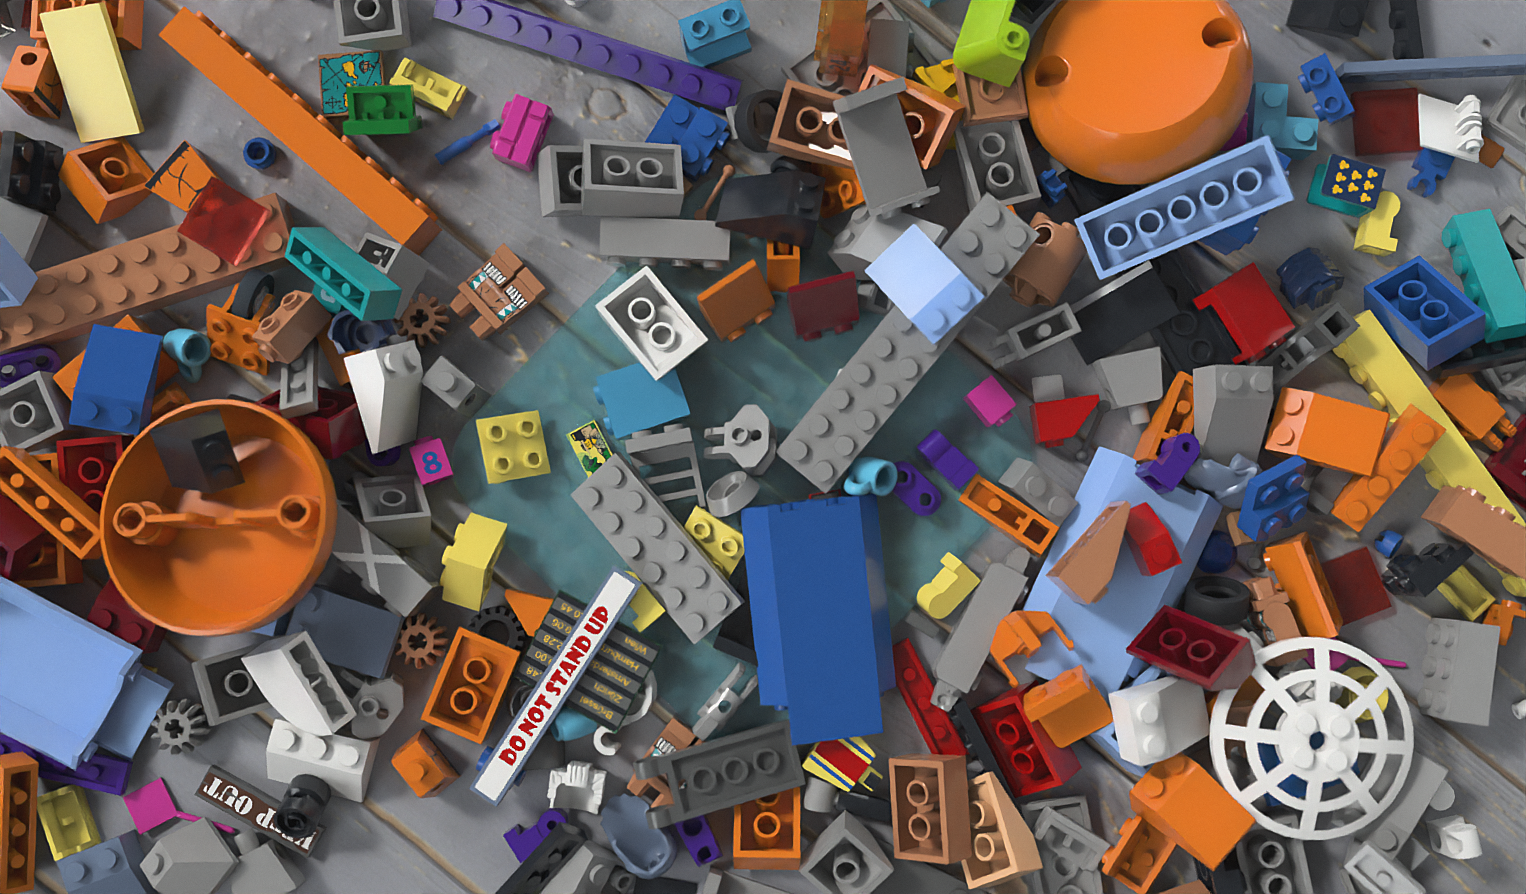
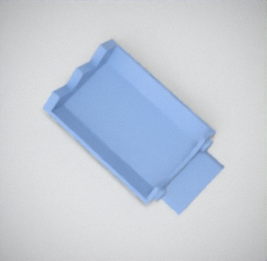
M1099 446L1074 498L1078 504L1064 520L1022 611L1048 612L1068 640H1072L1074 644V649L1069 651L1054 630L1050 631L1040 638L1042 646L1035 655L1030 657L1025 669L1050 681L1062 672L1082 664L1110 706L1109 693L1119 691L1123 681L1128 682L1129 677L1136 679L1148 669L1150 663L1127 654L1126 648L1164 604L1176 609L1223 505L1210 495L1200 490L1189 489L1181 484H1177L1172 492L1158 495L1134 474L1140 467L1136 463L1137 460ZM1126 500L1131 504L1130 508L1147 502L1169 531L1183 563L1154 576H1142L1123 534L1112 579L1106 585L1108 591L1097 603L1091 602L1087 605L1074 602L1045 576L1110 502Z
M0 576L1 733L74 770L78 768L82 761L89 762L98 746L131 761L149 730L150 724L157 716L156 711L162 707L175 683L144 668L143 664L140 663L143 652L140 648Z

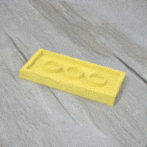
M105 2L40 13L39 16L81 143L144 132V126Z

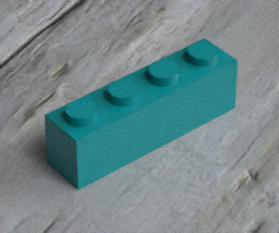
M1491 209L1453 215L1442 231V242L1449 249L1453 259L1454 272L1460 277L1464 287V295L1486 313L1484 334L1486 343L1525 336L1526 292Z
M292 227L284 255L286 259L361 321L394 319L403 289L325 227Z

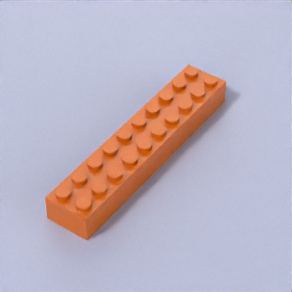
M183 6L158 34L401 245L419 256L442 231L435 223L439 217L418 198L412 202L415 197L394 177L390 179L391 176L379 164L364 154L350 139L342 135L300 96L293 93L279 78L263 67L250 53L242 49L229 35L221 31L201 11L198 10L193 14Z

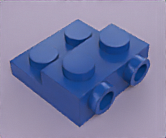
M1326 53L1300 66L1303 74L1297 78L1306 94L1312 91L1317 101L1312 107L1320 122L1327 120L1329 126L1339 121L1343 123L1354 117L1355 110Z
M674 94L644 143L681 145L683 175L697 182L701 175L705 177L709 173L714 163V160L711 159L717 148L722 150L725 147L731 134L728 132V122L705 108L700 107L699 109Z
M1295 455L1249 479L1237 527L1257 542L1266 541L1269 536L1275 535L1281 528H1289L1293 523L1300 521L1307 512L1306 505L1310 495L1308 491L1301 487L1304 481L1303 474L1307 462L1300 456Z

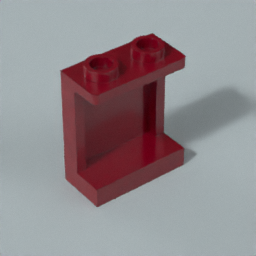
M1524 413L1513 424L1517 429L1516 433L1512 438L1504 436L1501 440L1504 444L1499 452L1493 451L1483 465L1506 497L1526 512V476L1521 474L1526 470V463L1524 462L1526 459V413Z

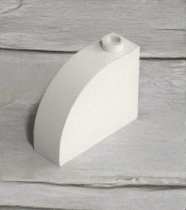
M307 631L268 640L241 658L270 704L285 719L305 732L320 736L331 735L357 715Z

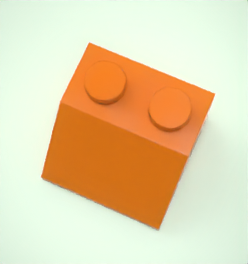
M124 136L67 152L58 175L97 224L126 215L153 193L144 184L154 173Z

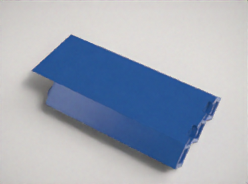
M866 493L861 496H853L849 494L833 498L805 499L789 503L744 507L740 510L754 646L759 666L757 667L761 705H774V710L777 711L788 710L792 746L883 733L880 697L884 696V691L896 687L877 495Z

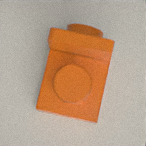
M1502 599L1501 604H1491L1485 610L1482 624L1500 626L1498 645L1506 646L1507 640L1511 637L1513 633V617L1526 619V611L1521 610L1522 604Z

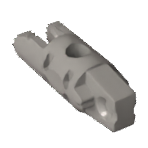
M741 662L738 663L697 712L701 718L694 725L692 731L702 741L714 729L720 731L759 685L758 676L754 675L739 692L733 688L746 669V666ZM722 701L729 702L726 706H719Z

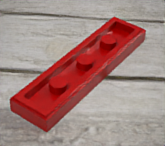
M907 637L892 645L896 686L931 754L968 755L947 711L930 702L934 686L909 638Z

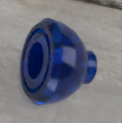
M1212 530L1196 564L1197 567L1205 573L1214 575L1230 570L1238 557V548L1235 547L1232 537L1223 531Z

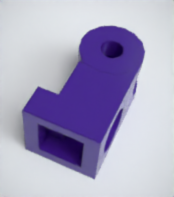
M933 429L916 446L917 451L954 491L959 490L979 470L971 460H968L936 429Z
M1182 433L1167 438L1161 446V454L1158 458L1141 464L1134 474L1158 495L1172 492L1198 457L1200 452L1199 441L1190 433Z
M549 808L541 815L537 822L522 831L517 823L503 834V837L518 861L522 863L559 822L569 824V818L563 809Z
M706 814L674 823L698 867L723 856L720 844L712 831V826Z

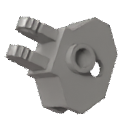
M757 404L744 405L731 422H725V427L705 429L704 438L711 441L724 440V446L704 448V458L711 460L730 459L732 463H739L751 477H764L777 461V453H775L777 450V429Z
M341 667L338 671L340 676L357 687L352 693L339 684L357 714L351 719L352 734L362 740L383 735L404 708V678L394 671L385 673L384 679L367 674L364 677L355 670Z

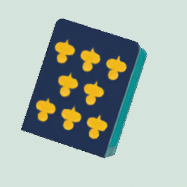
M1332 154L1327 165L1321 163L1316 165L1306 202L1360 218L1375 210L1386 169Z

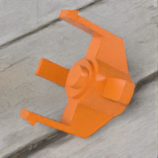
M1014 611L998 623L989 652L1010 680L1009 685L1013 688L1018 687L1019 683L1004 662L1014 655L1020 656L1025 654L1027 658L1035 655L1042 646L1040 638L1050 631L1054 630L1069 651L1074 649L1073 641L1068 640L1048 612Z

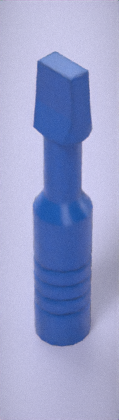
M494 119L482 125L483 128L472 135L464 136L434 154L440 165L445 164L471 148L477 140L486 135L489 136L501 128L497 120Z

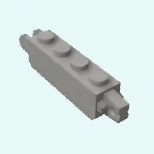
M1014 547L1013 550L1010 549L1002 563L998 562L985 566L979 577L981 582L971 592L932 666L933 675L938 679L930 700L935 706L949 712L962 693L968 694L970 689L975 690L983 676L980 669L984 661H990L993 658L989 650L998 623L1010 614L1015 603L1020 604L1027 594L1028 587L1025 584L1028 577L1022 574L1031 556L1026 547Z

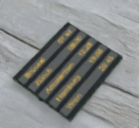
M559 589L541 625L535 630L534 638L513 677L534 688L588 604ZM618 621L564 705L617 734L638 693L642 692V685L664 645Z

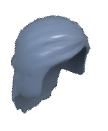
M1237 453L1232 458L1228 467L1216 463L1212 459L1203 460L1202 458H1197L1183 477L1190 486L1210 495L1222 505L1238 509L1242 507L1248 480L1263 473V470L1258 463L1252 462Z
M623 793L621 796L615 794L607 801L606 806L601 812L603 820L600 822L612 848L624 862L626 869L639 878L653 879L663 875L672 867L677 854L676 842L667 827L649 829L645 811L650 809V806L646 801L637 796H629L626 793Z

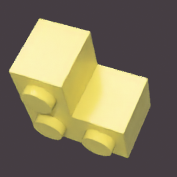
M470 513L465 524L460 523L454 535L455 543L453 547L447 546L442 558V564L446 565L439 585L444 586L442 600L478 612L480 611L491 589L493 568L505 546L508 524Z

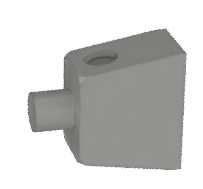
M1160 347L1102 358L1093 362V367L1107 401L1111 404V410L1128 408L1132 426L1151 422L1147 403L1161 400L1163 397Z
M440 356L420 380L452 408L470 419L475 416L491 396L487 390L445 356ZM472 394H474L472 399L467 404H465L466 400Z
M253 828L234 837L241 855L236 857L239 863L228 876L233 894H285L296 889L306 881L304 875L281 843L272 839L260 845Z

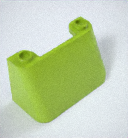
M971 0L953 52V62L957 69L1010 88L1024 62L1030 42L1028 32L1022 26L1009 22L1015 0Z

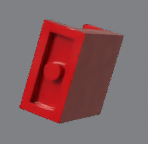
M1254 262L1231 274L1193 299L1199 311L1210 304L1214 307L1242 351L1232 358L1235 364L1246 359L1249 364L1255 362L1267 354L1264 348L1268 347L1271 350L1287 340L1284 335L1295 328Z

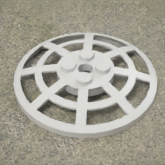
M1295 637L1275 642L1255 652L1254 656L1257 666L1250 675L1257 680L1265 691L1254 704L1247 721V727L1225 724L1228 710L1239 688L1220 690L1213 708L1210 723V751L1221 785L1256 819L1257 823L1283 836L1302 840H1326L1345 836L1363 828L1379 817L1393 802L1402 788L1410 769L1414 749L1413 724L1409 707L1401 689L1390 673L1379 662L1362 650L1341 641L1322 637ZM1314 648L1315 669L1296 671L1276 681L1262 666L1270 659L1286 652ZM1329 650L1339 651L1358 659L1372 668L1378 676L1365 689L1352 678L1335 671H1330ZM1315 680V699H1306L1295 703L1285 691L1288 687L1299 682ZM1330 681L1341 684L1358 695L1345 710L1329 702ZM1387 687L1395 696L1401 711L1404 725V740H1388L1385 718L1375 701ZM1274 699L1284 710V713L1278 720L1275 730L1260 729L1259 724L1263 713ZM1367 708L1370 710L1375 721L1377 739L1360 738L1355 720ZM1321 731L1324 735V744L1319 749H1312L1309 739L1313 733ZM1224 738L1245 741L1248 762L1257 781L1242 791L1235 784L1228 768L1224 750ZM1257 742L1275 745V750L1281 764L1269 773L1265 772L1260 761ZM1358 753H1376L1371 770L1361 782L1351 770ZM1403 754L1394 783L1384 798L1377 804L1368 790L1374 785L1381 774L1386 761V755ZM1292 773L1307 780L1305 800L1287 794L1277 784ZM1340 777L1350 790L1348 794L1337 799L1320 801L1323 782L1333 781ZM1268 791L1282 803L1303 810L1300 828H1290L1271 820L1259 812L1251 802ZM1358 800L1367 813L1357 821L1346 826L1326 831H1314L1318 812L1340 809Z

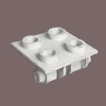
M1419 94L1420 146L1478 163L1479 151L1484 145V141L1481 137L1483 129L1482 116L1479 114L1481 101L1477 99V96L1467 95L1459 105Z

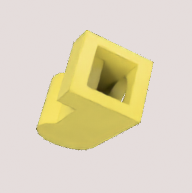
M1390 191L1380 192L1375 210L1360 217L1353 250L1382 257L1396 252L1398 239L1390 238L1393 217L1400 210V200L1395 193Z
M950 552L940 560L945 567L936 575L931 583L922 586L917 593V603L936 619L948 616L981 582L962 561Z
M625 571L637 580H639L640 582H642L634 572ZM642 584L629 604L639 616L632 622L639 632L646 630L667 612L644 584Z

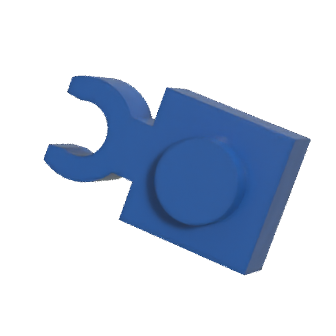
M1421 147L1411 166L1418 170L1419 173L1409 180L1407 189L1411 191L1417 187L1418 182H1422L1425 185V191L1422 196L1426 198L1433 194L1436 189L1435 179L1440 181L1446 177L1455 156Z
M1055 169L1045 170L1036 177L1041 199L1049 209L1060 203L1066 196L1063 191L1067 189V185L1065 182L1062 184L1055 175Z

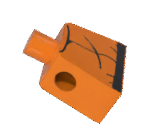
M37 40L35 47L18 46L1 88L28 115L60 119L64 89L48 42Z
M186 140L177 147L144 184L150 191L196 218H200L206 211L212 214L229 208V204L219 197L226 190L227 184L203 154Z
M424 728L398 747L391 760L393 766L420 798L436 797L461 776Z

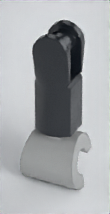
M811 776L808 777L802 806L808 810L830 812L834 804L835 810L843 812L846 810L848 813L855 815H865L880 821H888L892 818L891 804L885 798L852 790L847 792L841 788H838V791H836L837 786Z

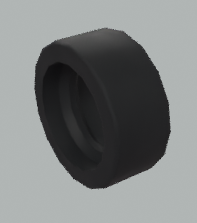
M766 89L746 96L738 104L734 115V127L739 140L746 148L756 153L772 152L767 150L769 140L762 139L755 130L753 112L756 105L763 102L771 105L777 113L783 93L778 90Z
M1197 577L1187 582L1184 610L1187 614L1217 626L1238 624L1247 619L1250 590L1240 581L1228 577Z

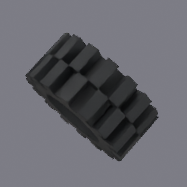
M505 606L489 607L481 610L479 614L471 619L472 623L468 625L467 629L484 637L487 628L491 624L501 623L505 625L510 635L506 646L520 652L524 651L528 634H526L512 608H506Z

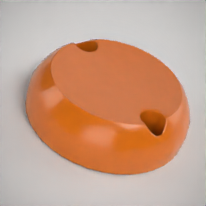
M1061 0L1043 19L1035 31L1025 56L1022 78L1029 112L1028 120L1043 147L1058 162L1070 170L1106 183L1123 185L1154 183L1166 180L1200 165L1219 151L1232 137L1241 123L1249 104L1253 86L1254 64L1251 43L1246 28L1239 15L1226 0Z
M215 399L189 404L165 414L150 424L133 440L114 467L106 486L100 516V540L104 560L117 589L127 602L142 616L159 626L171 631L203 637L236 635L256 630L274 622L298 604L314 586L325 568L332 550L338 514L335 487L327 463L318 448L306 434L277 413L237 400ZM219 409L245 483L213 494L172 487L150 430Z

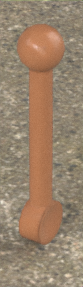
M728 164L723 168L724 174L704 206L695 212V220L707 219L706 213L724 186L726 179L735 174V167Z

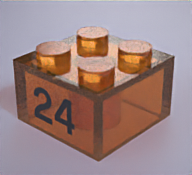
M821 0L818 30L822 31H817L813 60L820 62L818 73L856 78L861 57L868 0Z

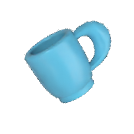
M175 329L168 332L163 339L164 350L173 360L177 361L183 378L189 383H197L202 376L201 365L209 359L211 354L210 339L205 334L191 329Z
M858 457L850 465L849 477L844 483V489L853 496H861L868 492L878 496L888 495L893 490L897 481L896 466L892 462L876 457Z
M565 705L554 719L550 730L557 741H571L595 732L597 730V721Z

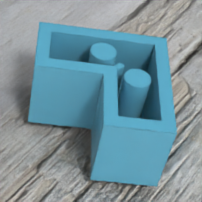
M1256 82L1252 86L1246 110L1248 113V122L1245 128L1247 130L1246 144L1270 135L1275 150L1292 159L1304 160L1317 150L1318 119L1286 116L1287 84Z

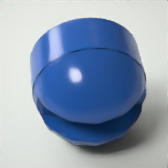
M1384 530L1379 533L1384 537L1382 542L1375 539L1374 544L1378 552L1390 559L1400 548L1404 537L1394 531Z

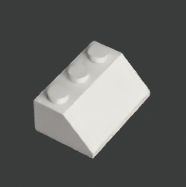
M283 716L275 718L266 749L268 779L290 784L292 779L298 775H314L329 785L331 795L362 803L380 738L373 737L362 740L352 734V731L342 728L331 735H314L296 727Z

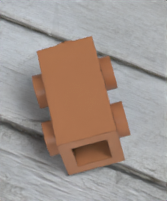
M298 290L287 294L281 300V305L278 309L259 324V329L252 336L260 346L258 348L260 354L271 362L276 360L290 364L298 359L307 344L323 332L325 324L332 318L313 294Z

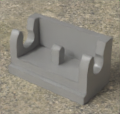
M1047 804L1031 830L1037 842L1086 872L1087 870L1093 872L1110 846L1103 838Z

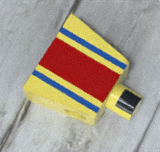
M861 736L816 742L801 761L804 769L847 792L852 789L857 781L872 792L883 778L879 772L870 766L876 754Z

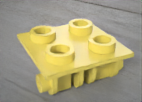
M538 410L476 420L488 484H500L509 480L551 473Z
M696 505L683 528L728 580L745 553L743 533Z

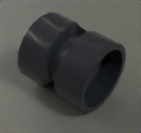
M303 774L294 777L273 817L277 829L292 838L301 839L313 835L331 797L329 785L314 775Z

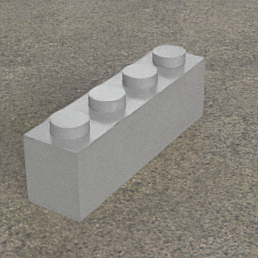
M601 216L599 256L602 261H607V265L617 267L626 266V262H639L640 267L647 265L648 268H656L658 263H671V267L675 269H690L691 264L703 265V269L722 270L723 266H730L731 230L715 227L716 221Z

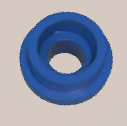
M253 138L244 147V160L254 169H266L274 163L276 149L265 138ZM259 150H265V156L262 159H257L256 157Z

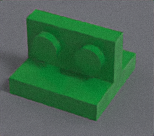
M413 84L346 87L349 120L343 122L344 135L404 134L422 129V116L416 115Z

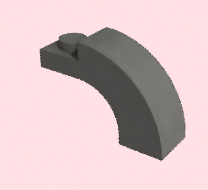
M1336 302L1294 330L1286 337L1287 340L1271 349L1268 352L1269 354L1256 366L1273 367V395H1275L1311 362L1327 351L1339 346L1360 325L1339 302Z

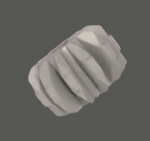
M183 699L180 703L172 700L167 703V708L162 707L156 711L160 719L153 720L150 725L158 728V732L154 733L151 738L154 740L162 739L159 749L165 750L170 747L171 755H178L181 751L189 754L194 751V746L199 747L204 744L205 741L202 735L209 733L211 729L203 726V722L207 721L206 714L199 715L202 705L195 704L191 707L189 699ZM178 722L179 726L184 727V732H182V728L177 727Z

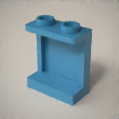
M728 0L678 20L682 48L688 62L709 69L752 52V47L745 33L746 30L750 29V22L741 0Z
M640 362L596 377L598 385L594 386L593 390L598 404H605L608 416L603 417L609 436L615 435L618 441L625 439V437L630 436L634 432L648 430L677 419L683 420L692 417L676 367L657 382Z

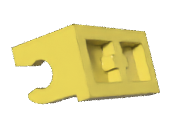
M408 58L402 60L394 77L389 82L390 85L413 84L415 102L452 120L468 91L466 86L460 85Z
M68 785L37 797V811L55 861L102 842L83 787Z

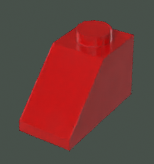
M1099 394L1034 403L1029 406L1035 444L1044 443L1045 448L1064 446V440L1075 435L1100 401Z
M1143 502L1130 508L1124 537L1141 575L1154 576L1183 563L1169 531L1148 503Z

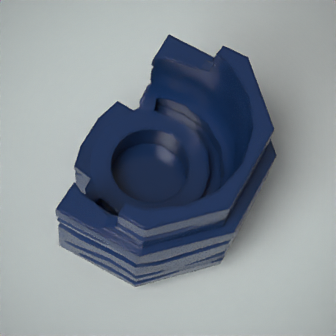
M1308 247L1290 256L1276 271V274L1281 279L1279 290L1293 309L1307 303L1312 311L1315 308L1318 309L1320 306H1324V304H1328L1331 301L1333 292L1342 288L1345 278L1328 256L1320 253L1318 248Z
M349 310L338 313L333 318L328 331V337L334 341L338 354L349 353L358 349L363 353L382 348L388 344L386 341L387 337L396 335L391 319L361 321Z

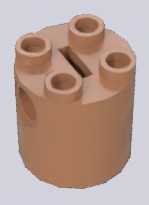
M1037 212L1029 226L1040 235L1004 277L1003 281L1012 288L1009 296L1021 305L1030 308L1034 304L1053 307L1088 251L1083 240L1077 237L1080 233L1078 228L1067 222H1063L1062 225L1056 224L1047 215Z

